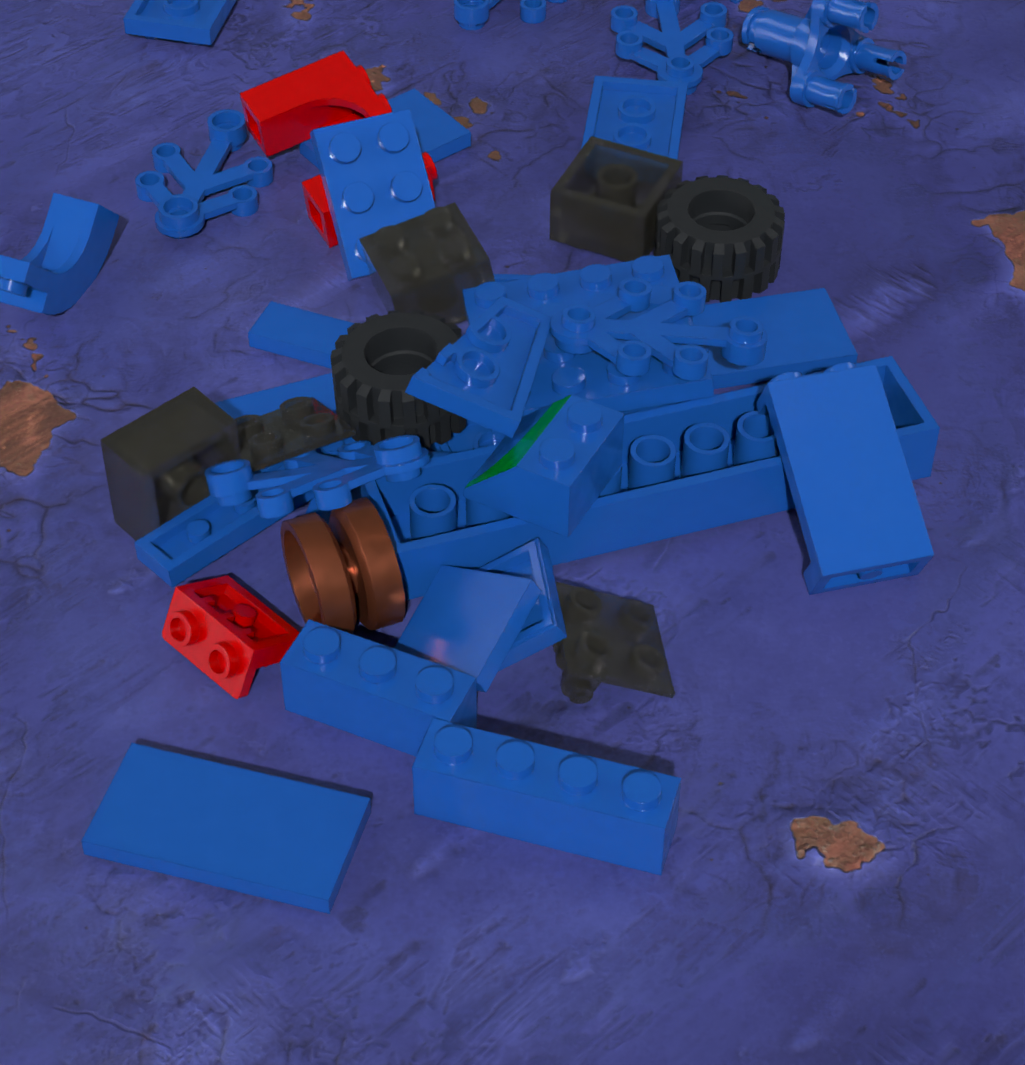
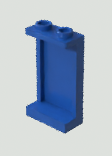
M846 362L834 365L820 374L802 376L800 372H787L772 378L767 382L756 404L760 415L769 414L811 563L803 573L809 595L918 575L933 558L934 552L877 365L856 367L855 363Z

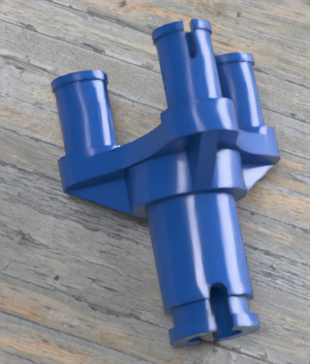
M813 0L805 18L772 10L764 6H757L747 14L742 26V43L748 45L747 50L792 63L790 97L795 104L805 107L818 105L835 110L840 114H847L854 107L857 90L853 88V84L835 81L837 78L851 73L864 74L867 71L887 77L890 80H897L905 69L889 65V62L906 64L907 62L905 52L875 45L872 39L864 37L854 30L857 29L860 32L869 33V30L872 31L877 24L879 9L876 3L870 1Z

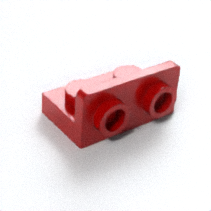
M229 575L176 586L162 630V637L235 699H239L248 695L256 669L280 663L300 632Z

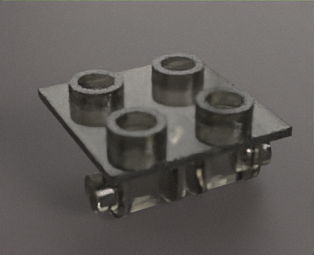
M314 397L288 399L281 403L278 410L261 416L244 415L235 418L229 423V427L212 433L213 438L230 452V454L224 456V462L246 459L251 463L252 472L357 434L355 428Z
M556 582L567 638L553 644V650L556 653L555 660L557 666L564 670L560 683L562 693L569 697L571 702L583 704L593 698V692L601 682L669 698L674 697L675 691L653 605L634 599H626L589 590L584 587Z

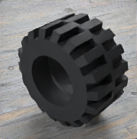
M717 175V177L710 178L708 176L696 177L695 181L685 180L678 183L677 188H670L664 194V199L659 201L657 206L654 256L669 254L679 283L691 281L704 286L707 291L705 302L710 300L727 302L736 298L740 300L752 298L753 292L762 293L768 289V283H774L777 278L778 270L780 269L785 225L784 209L779 206V200L775 195L767 194L766 188L759 184L752 185L746 179L728 178V176Z
M400 310L388 311L387 315L379 316L374 314L366 317V322L354 323L347 328V335L339 336L335 342L336 349L331 352L336 413L345 432H352V439L355 441H370L371 445H375L391 437L415 435L420 438L421 447L430 449V444L436 442L442 445L451 440V433H460L466 427L465 418L405 393L411 377L422 367L426 369L430 366L445 346L449 343L454 344L462 337L461 329L456 324H445L444 317L436 314L426 316L424 311L412 310L410 313H400Z

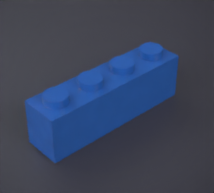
M434 718L430 723L412 766L414 814L662 875L677 827L681 778Z

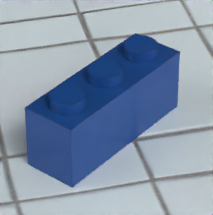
M310 619L280 661L285 710L415 757L419 752L433 718L472 728L477 726V677Z

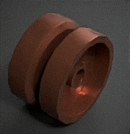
M367 497L353 500L345 507L332 510L329 524L316 512L282 521L280 533L286 570L305 624L310 619L353 634L357 618L369 630H377L403 621L406 612L405 593L400 568L384 522L375 506Z

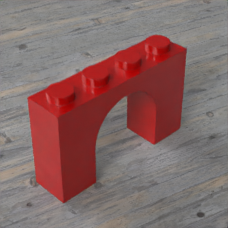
M344 50L240 93L247 129L267 157L311 139L310 132L313 129L392 112L384 94L380 93L377 95L372 89L370 79L363 66H355ZM423 152L422 157L435 202L433 180H436L438 177L437 170L430 155L427 152ZM317 175L301 183L308 217L329 248L338 245V240L321 175Z

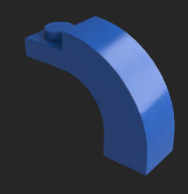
M53 193L44 227L32 250L21 260L0 255V302L46 315H56L71 308L94 282L101 270L110 249L120 215L100 204Z

